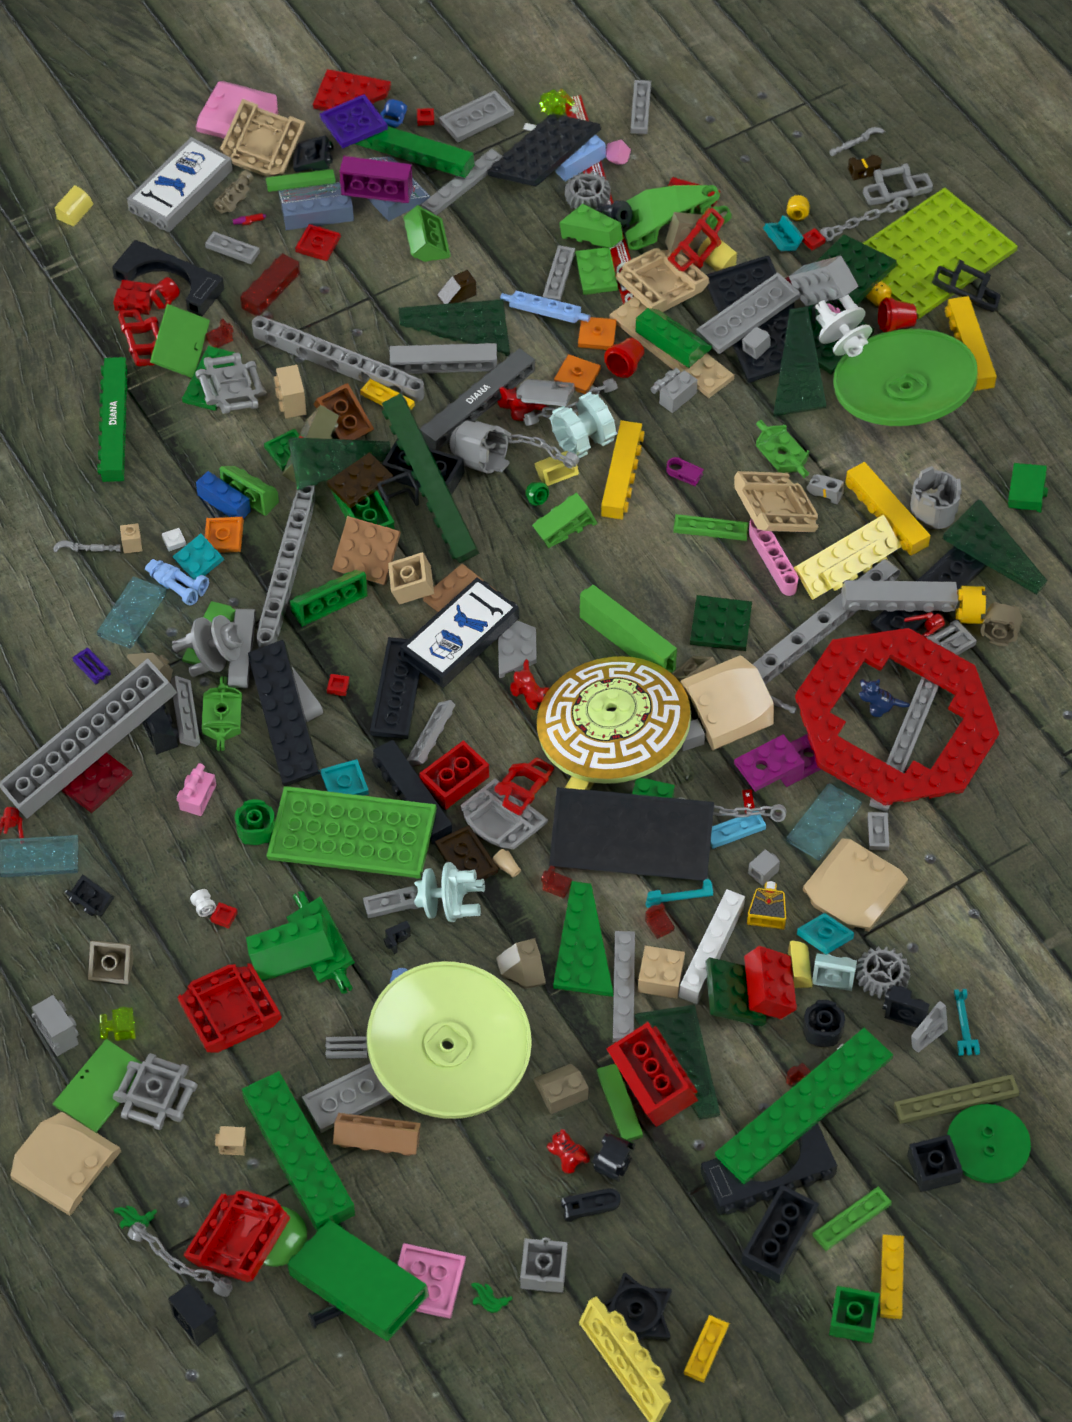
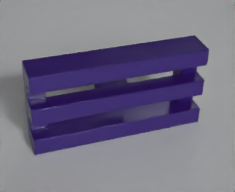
M88 647L72 657L74 663L95 685L99 683L98 680H104V676L111 675L110 670ZM87 654L95 662V664L102 670V672H100L84 655ZM86 665L96 674V676L86 667Z

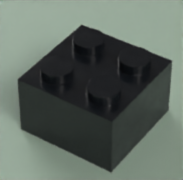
M950 1134L909 1144L907 1156L920 1192L961 1182L963 1169Z
M188 1283L170 1296L168 1300L172 1316L198 1347L218 1332L217 1323L219 1321L215 1316L217 1312L210 1303L206 1304L204 1302L202 1292L197 1287L194 1289Z

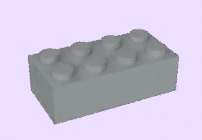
M842 256L803 265L789 276L792 286L800 292V299L805 306L817 304L822 300L826 302L843 298L858 287Z

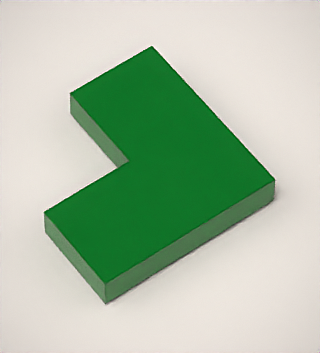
M295 428L264 443V448L281 471H284L292 453L291 450L294 449L300 435Z

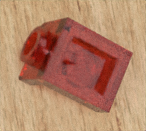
M221 319L220 327L205 335L212 347L219 348L233 341L232 333L234 330L230 323Z
M550 865L548 871L545 870L541 877L543 890L561 898H565L573 881L571 878L556 873L555 867Z
M663 903L648 908L645 922L657 939L675 931V926L665 913Z
M804 1063L789 1069L786 1078L788 1086L796 1080L800 1082L811 1072Z

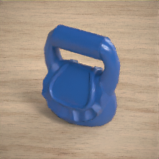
M390 99L386 102L385 108L380 115L387 123V126L396 128L402 124L407 111V105L395 99ZM385 115H388V116H391V117H395L396 119H399V120H398V122H397V121H394V120H390V119L384 118V116H385Z

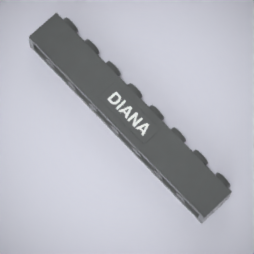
M519 348L511 353L506 360L500 362L490 373H486L479 382L474 383L468 391L462 393L457 400L448 404L441 413H437L431 421L425 423L420 429L428 447L434 450L441 449L450 441L453 431L466 420L475 421L502 398L499 388L513 389L535 371V359Z

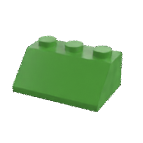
M418 205L415 206L403 217L411 255L424 262L449 258L450 252L442 218Z
M221 466L219 468L221 480L248 497L250 508L266 516L279 503L276 488L263 483L257 477L251 476L244 469H239L236 466Z

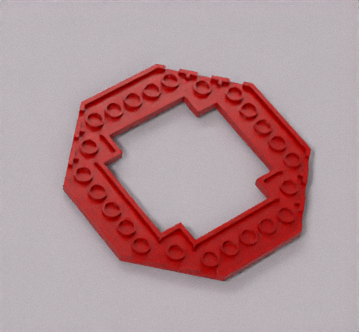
M910 628L833 639L795 695L804 727L806 726L811 749L816 757L817 767L885 806L892 805L893 802H910L924 797L935 798L945 796L948 793H963L999 736V731L976 666ZM890 658L955 695L948 710L959 715L963 720L931 770L913 760L904 774L838 736L846 721L830 712L864 662L881 671Z

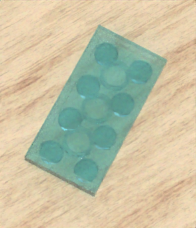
M133 576L98 629L97 635L131 649L165 597L166 589Z
M828 783L787 836L786 841L820 861L859 810L862 802Z
M78 835L0 839V877L78 873Z

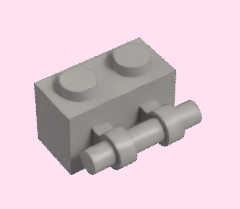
M675 368L672 371H668L664 378L657 380L654 386L651 387V391L654 394L660 391L659 404L673 413L697 393V379L684 370L680 373L679 369Z

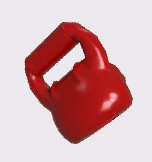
M170 277L164 278L150 292V297L158 309H165L167 304L170 305L180 295V289ZM156 290H159V292L166 300L165 304H163L161 299L156 294Z

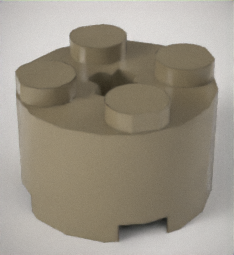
M992 603L986 611L981 627L982 636L985 635L990 639L991 644L998 646H1008L1010 642H1016L1023 622L1020 609L1014 605Z

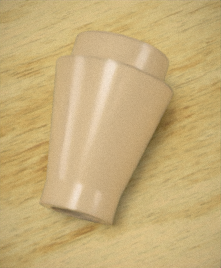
M501 849L492 859L497 867L513 878L521 872L509 851Z

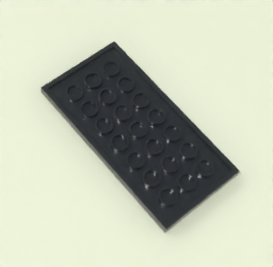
M766 255L706 274L709 277V284L706 287L719 314L777 272L770 256ZM791 304L758 327L768 332L771 345L760 357L755 359L743 351L742 339L732 345L748 383L816 362L814 353Z
M557 787L549 866L704 881L708 875L714 802Z

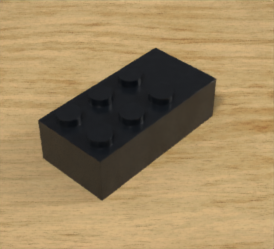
M395 441L382 465L393 477L405 472L411 473L414 471L412 466H408L404 459V456H406L405 451H401ZM429 448L452 495L465 473L464 459ZM408 475L394 480V482L414 487Z
M781 1184L745 1248L741 1264L780 1283L818 1214L819 1203Z

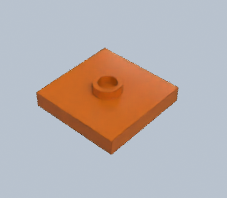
M590 317L589 322L581 320L578 347L607 350L610 346L614 345L617 320Z
M568 354L554 381L574 383L575 391L586 394L600 372L601 365Z
M243 517L206 518L204 537L219 553L241 552L244 519Z

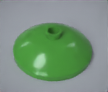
M281 1206L289 1215L290 1220L263 1263L265 1266L275 1267L288 1264L290 1258L296 1255L307 1241V1230L303 1219L295 1211L287 1207Z

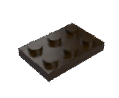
M369 452L329 479L327 486L351 509L379 490V482L392 478L393 475Z
M469 825L435 841V846L445 862H452L458 871L475 869L476 880H485L498 873V867Z

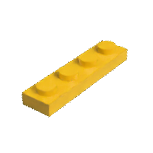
M884 1234L882 1236L881 1318L902 1319L904 1236Z

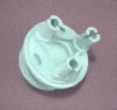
M446 862L442 872L441 888H437L433 870L431 868L424 870L422 880L414 883L418 888V894L414 903L418 908L424 907L426 916L429 919L436 916L438 898H442L444 912L449 922H455L456 919L467 916H480L481 908L479 904L462 905L464 895L468 892H484L485 885L483 884L485 882L484 879L476 880L475 869L458 871L452 862Z

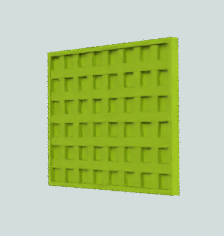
M945 187L863 243L897 260L898 265L882 281L891 288V297L894 300L913 303L916 306L917 319H920L954 295V293L949 294L932 284V279L938 266L954 271L957 262L962 260L964 264L986 273L1016 252L1018 248L1014 242ZM961 270L955 287L963 289L976 280L977 277ZM939 273L938 279L949 284L950 278Z

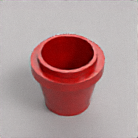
M886 297L879 304L878 324L884 333L915 326L917 310L913 303L897 301L892 297Z
M628 338L619 344L610 346L604 354L605 364L614 375L620 378H628L636 372L637 365L644 356V348L638 340Z

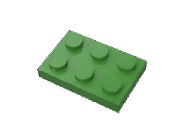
M604 247L575 251L583 295L618 291L610 248Z

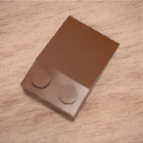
M348 383L317 398L314 403L316 409L322 405L339 415L336 422L338 427L333 434L343 446L374 430Z

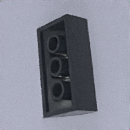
M165 704L142 722L156 755L178 747L177 739H179V734L176 727L172 728L171 726L173 722L170 714H166L164 711L166 709Z

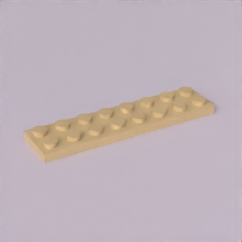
M635 296L610 314V319H616V324L638 340L670 368H677L680 373L685 370L697 379V389L708 398L734 380V374L707 353L694 365L687 368L636 333V317L645 311L647 307Z

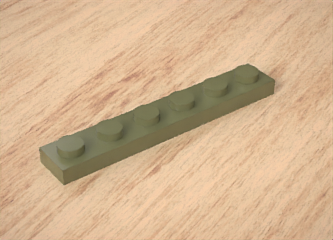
M1012 1074L894 1102V1108L899 1122L902 1124L966 1109L974 1105L1019 1096V1090Z

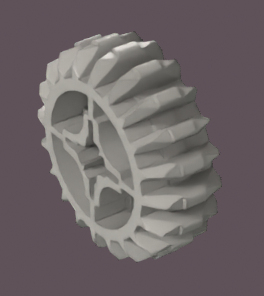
M593 171L590 174L585 172V174L579 173L578 176L573 175V178L569 179L565 186L566 201L571 208L575 207L577 209L581 204H584L596 210L599 204L607 205L610 199L611 188L604 176L601 177L599 173L594 175Z
M878 946L876 951L870 948L868 953L864 952L862 958L858 959L855 969L856 980H859V986H864V992L870 991L871 996L878 994L879 999L882 995L886 994L887 988H892V985L906 987L910 979V967L907 965V958L902 959V953L895 954V948L892 951H888L887 946L884 950H881ZM873 964L874 969L868 973L867 968ZM895 972H898L899 976L893 981L892 976Z

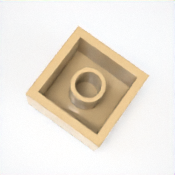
M292 365L276 368L277 376H274V382L277 387L275 388L276 397L279 398L280 412H284L285 419L307 415L305 393L298 366Z
M423 552L388 563L391 592L399 605L434 594L431 565Z
M645 946L638 979V992L678 999L685 952Z

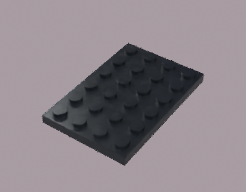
M551 113L541 123L537 124L531 132L527 133L523 139L514 144L508 152H505L499 161L494 162L492 167L487 170L488 176L537 187L601 130L600 123Z

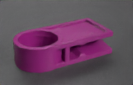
M678 457L670 458L666 465L668 475L693 486H696L703 476L702 472L704 469ZM673 464H677L682 468L679 470H673L670 468V466Z

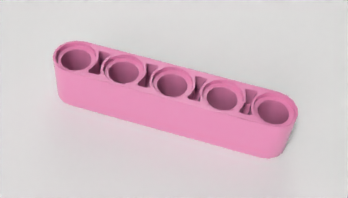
M751 519L749 524L750 539L781 592L788 596L794 595L797 592L799 579L796 571L773 532L757 529Z

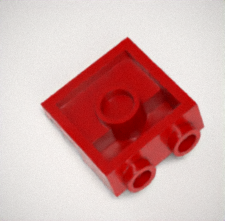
M122 280L113 301L115 311L136 309L140 314L149 315L153 303L150 292L156 284Z

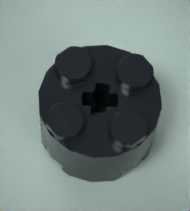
M818 1000L815 1004L808 1007L803 1021V1034L806 1037V1041L819 1047H834L838 1044L844 1031V1011H841L836 1006V1003L830 1000Z
M606 1133L601 1142L603 1147L600 1152L597 1151L595 1153L592 1163L594 1164L595 1172L619 1182L620 1175H625L632 1160L629 1153L630 1150H635V1143L613 1133Z

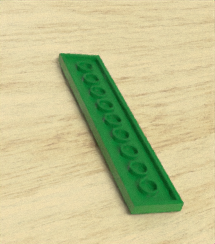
M863 1028L717 1150L715 1157L743 1184L747 1183L892 1060L893 1054L867 1029Z

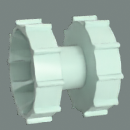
M591 392L579 397V401L576 403L578 416L572 411V408L561 406L553 410L552 416L549 417L553 429L552 432L555 434L559 446L564 451L576 454L579 458L587 455V451L591 448L588 436L594 440L595 444L598 443L604 446L614 441V437L617 435L615 420L607 404L603 402L598 394L595 395Z

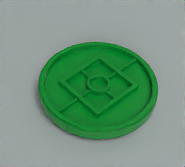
M979 1104L966 1108L953 1119L947 1135L950 1134L963 1169V1174L979 1182L999 1183L1009 1180L1024 1168L1029 1158L1031 1140L1026 1126L1018 1116L1001 1106Z

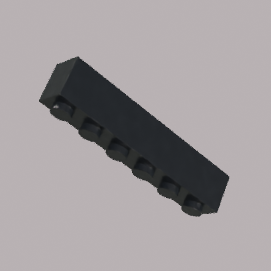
M394 740L373 749L372 762L376 769L379 768L381 770L384 781L390 783L392 792L396 797L399 796L403 801L436 804L437 810L430 843L433 845L435 841L451 834V822Z

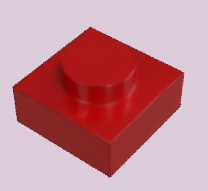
M434 108L417 109L418 126L434 125Z
M815 228L802 235V242L810 250L818 248L825 244L826 238Z
M331 674L327 694L346 696L350 682L349 676Z
M219 902L210 918L211 922L229 929L238 911L234 907Z

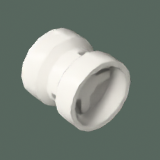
M200 889L190 897L200 917L208 916L216 909V905L210 899L211 896L207 889Z

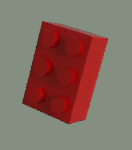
M464 740L419 773L421 781L430 794L445 810L490 777L489 764Z
M758 946L746 954L744 959L750 1010L778 1019H783L797 1010L791 956L762 946Z

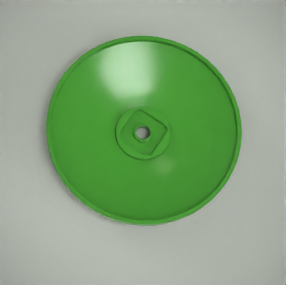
M901 329L868 338V344H865L862 352L855 357H849L847 354L844 355L835 369L833 379L838 401L852 415L879 425L910 426L939 419L959 408L971 396L976 387L978 368L971 350L958 339L933 330Z

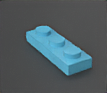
M759 814L749 817H737L712 826L710 845L714 849L765 830L766 824Z

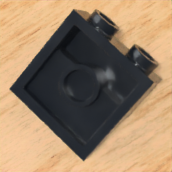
M323 135L298 142L294 150L293 169L295 172L312 169L313 171L330 169V164L333 163L331 151H334L332 141H329L327 136Z
M892 985L891 989L887 988L882 1009L886 1010L884 1018L918 1028L928 1016L930 1004L921 999H912V991L906 987Z

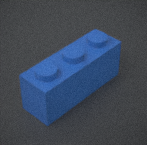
M207 471L196 481L198 496L227 516L245 518L251 512L249 498L211 472Z

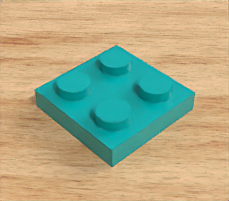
M201 533L172 556L182 569L195 580L200 575H207L224 561L222 555Z
M357 759L320 769L326 791L361 796L369 794Z
M826 913L797 929L799 937L826 955L849 942L854 937L853 931Z

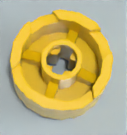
M961 586L957 590L959 608L955 610V619L959 620L960 623L983 624L984 619H981V614L986 612V595H982V591H985L984 586Z

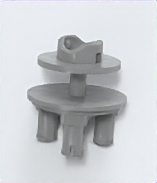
M219 615L214 617L212 622L203 617L196 619L193 622L191 633L186 634L184 638L172 641V648L176 653L186 648L194 649L200 663L190 666L189 673L192 677L209 671H222L226 660H237L240 656V647L244 641L238 635V625L230 622L225 616Z

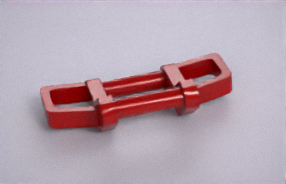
M708 208L703 216L698 219L696 226L671 253L668 261L678 271H685L691 264H694L700 270L713 250L722 243L717 233L724 223V218L714 208ZM711 213L718 220L714 230L705 222ZM702 230L709 237L711 243L699 257L689 247V244ZM681 250L690 258L682 267L675 261L676 255Z
M136 309L119 311L118 319L121 330L126 336L129 352L135 365L138 367L155 365L150 363L151 359H140L138 356L150 355L151 357L156 341L152 342V344L136 345L133 334L146 333L152 329L155 339H157L159 332L157 317H150L143 322L139 311ZM124 317H134L137 322L125 323Z
M540 758L533 759L529 764H512L505 778L494 787V791L497 794L506 795L502 806L519 816L522 815L527 806L535 799L534 796L538 790L548 782L555 767ZM534 766H538L546 770L547 773L545 774L541 772L540 770L534 768ZM525 776L535 783L528 791L511 782L513 778ZM511 795L516 799L524 802V804L522 806H518L510 802L508 799Z

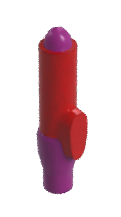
M260 213L232 219L233 225H250L252 222L264 220L266 215Z

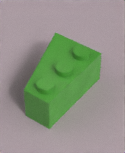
M581 204L559 222L563 239L571 237L576 238L578 242L586 240L591 241L593 245L608 248L614 247L623 239L620 222L584 204Z
M576 492L574 495L569 496L562 504L554 507L547 515L539 518L532 526L546 546L550 548L568 539L569 534L575 531L580 533L583 531V527L589 524L594 526L598 523L589 507Z

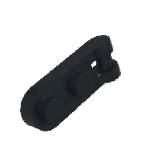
M607 1188L565 1197L560 1202L562 1208L565 1209V1221L570 1222L577 1218L614 1211L619 1207L621 1197L617 1190ZM578 1204L579 1208L573 1210V1205Z

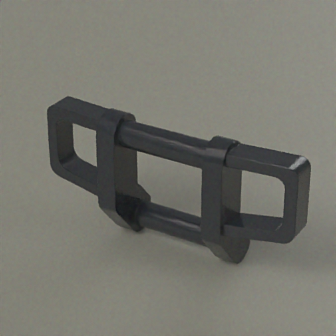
M962 260L957 262L954 271L938 266L932 279L933 285L947 293H954L960 297L969 296L973 305L991 312L996 310L1001 297L999 293L986 287L991 277L990 273H983L964 264ZM961 270L982 279L976 295L955 287ZM939 273L950 278L949 284L938 279ZM983 294L995 300L994 304L982 301Z

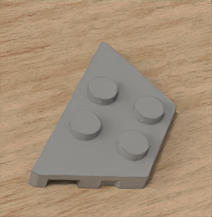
M516 621L498 637L499 678L505 677L506 673L513 670L515 672L522 670L524 660L526 659L529 661V666L537 663L535 627Z

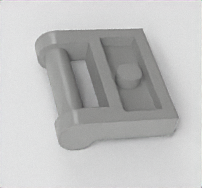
M958 620L952 621L948 627L938 633L926 637L956 655H960L975 646L977 641ZM952 632H957L952 636L948 637L947 639L943 640L942 642H938L939 640L951 634Z

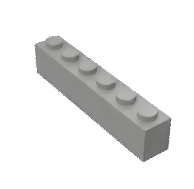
M496 343L390 346V366L407 374L491 372L497 366Z
M845 580L841 590L843 609L851 611L905 610L911 612L914 610H924L925 612L955 611L958 603L956 582Z

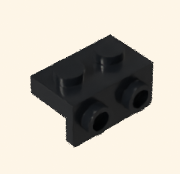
M83 874L71 891L68 889L65 891L70 896L69 901L77 906L79 904L84 906L83 911L91 916L96 914L102 917L115 896Z

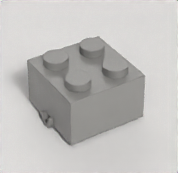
M52 995L32 1007V1017L35 1018L37 1027L56 1056L78 1045L77 1036H79V1033L75 1028L77 1026L71 1015L67 1016L65 1012L66 1007L61 1000L57 1001L55 996Z
M525 1238L520 1289L563 1293L567 1242L551 1241L550 1238H542V1240Z

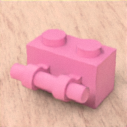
M198 763L197 767L193 768L191 774L186 776L185 786L177 795L180 810L202 816L216 787L215 775L204 772L205 766Z

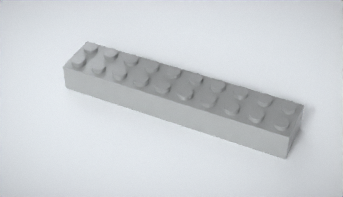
M147 658L1 780L0 788L26 818H29L177 693L176 690Z

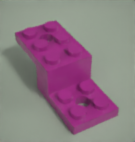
M783 734L734 759V764L755 792L779 779L788 787L821 770L817 767L816 757L811 749L808 734L792 742H789ZM811 752L813 756L806 757L804 756V753ZM759 764H763L766 766V769L761 770L758 769L756 766Z

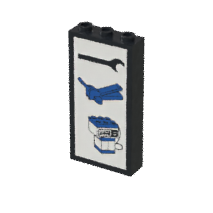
M476 577L400 646L401 658L437 685L444 688L519 619V607L515 602L505 598L500 591L491 588L486 581Z

